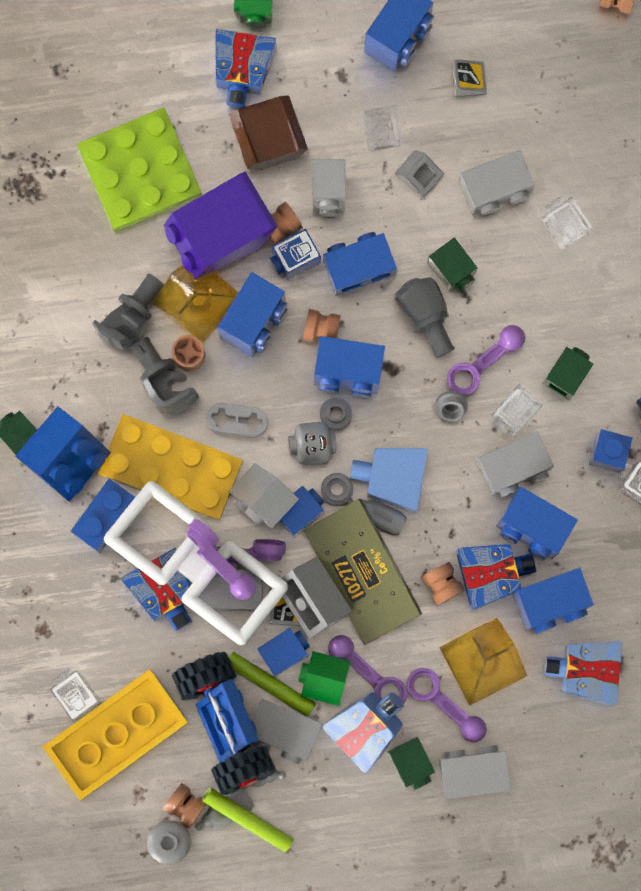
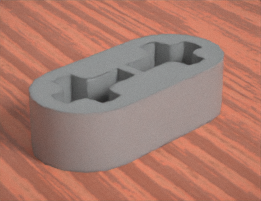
M218 403L213 405L206 415L209 428L218 434L257 438L264 434L268 426L265 413L256 407ZM219 410H223L226 417L235 418V422L226 421L223 427H218L217 422L212 420V417L217 416ZM251 414H255L258 421L263 423L262 426H256L255 431H250L249 425L239 423V419L249 420Z

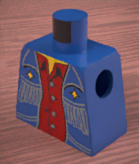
M216 29L217 87L228 90L226 105L234 108L245 107L247 93L261 94L276 53V38Z
M510 544L462 547L456 550L471 611L513 594L518 589H521L520 576L536 573L533 555L527 554L514 558Z
M173 548L151 562L162 569L177 549ZM139 568L121 577L123 583L154 621L167 616L175 631L192 623L184 608L186 604L182 601V596L190 587V583L180 572L177 571L165 585L158 584Z

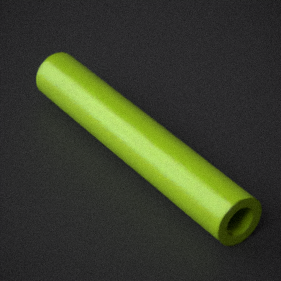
M234 651L229 656V660L236 673L304 716L308 717L316 703L306 697H302L299 692Z
M212 787L204 794L202 802L278 849L287 852L291 847L294 838L228 797L221 795L220 792Z

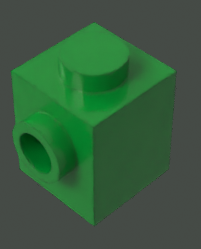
M234 0V12H240L241 23H246L250 27H263L265 24H272L273 0Z
M312 651L309 664L302 663L298 682L304 683L301 696L339 706L351 661Z

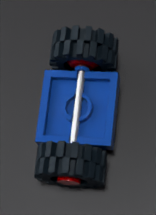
M223 651L221 653L216 652L213 655H206L204 658L196 659L195 662L188 663L185 667H180L177 671L173 672L172 678L183 701L205 695L195 705L220 762L217 766L212 767L211 771L221 795L245 789L247 786L254 785L258 781L273 775L276 772V768L266 746L246 750L258 741L256 727L253 721L249 719L243 705L244 701L241 692L235 686L234 679H236V674L227 653Z

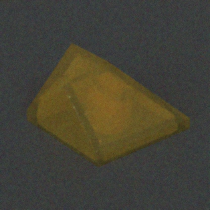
M182 264L171 273L155 298L153 305L186 333L197 337L203 344L217 328L239 292L215 272L195 280L191 272H188Z
M498 618L439 647L469 706L527 677L517 648Z

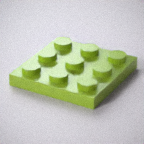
M165 107L77 143V147L114 232L202 196L200 187Z

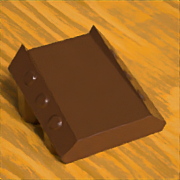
M289 95L275 97L246 106L229 114L247 169H267L295 160L308 150Z

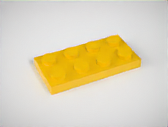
M122 414L108 448L111 453L105 459L98 474L140 491L147 482L154 481L192 511L220 521L231 494L229 490L234 486L243 459Z
M149 669L42 747L81 801L188 724V721L154 673Z

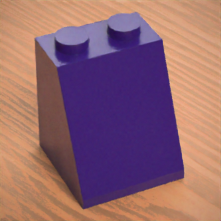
M246 171L172 212L163 225L167 239L171 244H175L181 255V262L184 268L191 272L195 280L259 251L278 227Z

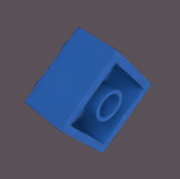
M388 0L365 33L364 53L395 73L401 65L406 67L415 54L413 49L417 41L421 40L423 42L433 27L431 23L434 19L432 14L434 2L430 0Z
M251 272L217 326L220 339L252 358L257 351L262 353L271 339V336H269L273 324L279 326L288 311L286 309L288 303H286L285 291Z
M320 336L314 372V385H319L320 390L324 392L339 393V389L352 390L353 396L371 398V393L378 394L385 346Z
M57 406L15 457L70 502L82 490L92 474L103 465L111 452L82 424Z
M520 486L496 527L501 530L499 535L514 544H517L518 541L530 546L528 549L529 553L541 560H545L546 558L553 559L559 554L578 519Z
M580 568L518 589L512 594L525 631L533 628L535 634L557 626L555 620L563 617L566 623L588 615L586 609L594 606Z

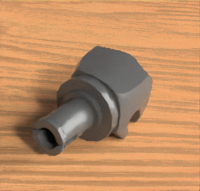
M148 273L133 295L122 293L119 296L118 300L123 305L111 311L101 323L94 320L93 326L106 345L128 351L134 343L139 341L148 327L149 320L152 318L148 306L165 286L159 279Z
M431 277L408 280L394 296L395 300L400 301L407 315L416 322L412 326L415 333L422 331V333L426 332L436 358L455 350L443 326L444 320L449 317L437 282Z
M149 337L139 340L143 347L137 342L132 345V350L146 369L140 377L142 385L161 414H177L198 400L200 396L193 387L183 391H172L174 383L186 381L187 378L182 372L173 371L176 367L173 359H161Z

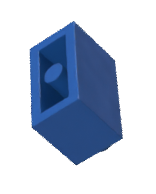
M370 232L358 237V242L348 246L343 242L327 248L328 253L323 254V262L336 296L396 275L397 267L384 233L376 235L375 232Z
M109 478L70 532L101 554L107 545L104 541L105 534L133 501L135 496Z

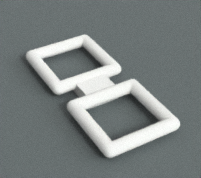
M147 482L105 534V543L160 585L167 584L177 571L193 582L182 596L183 603L236 644H246L286 593L288 584L236 543L230 540L226 541L217 552L225 560H228L231 556L272 588L241 629L237 628L198 598L217 572L196 554L200 548L188 536L162 569L120 538L152 497L186 523L190 524L196 518L210 528L207 521L156 482Z

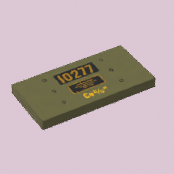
M362 499L352 502L304 529L317 557L351 608L352 612L348 615L364 645L423 614Z

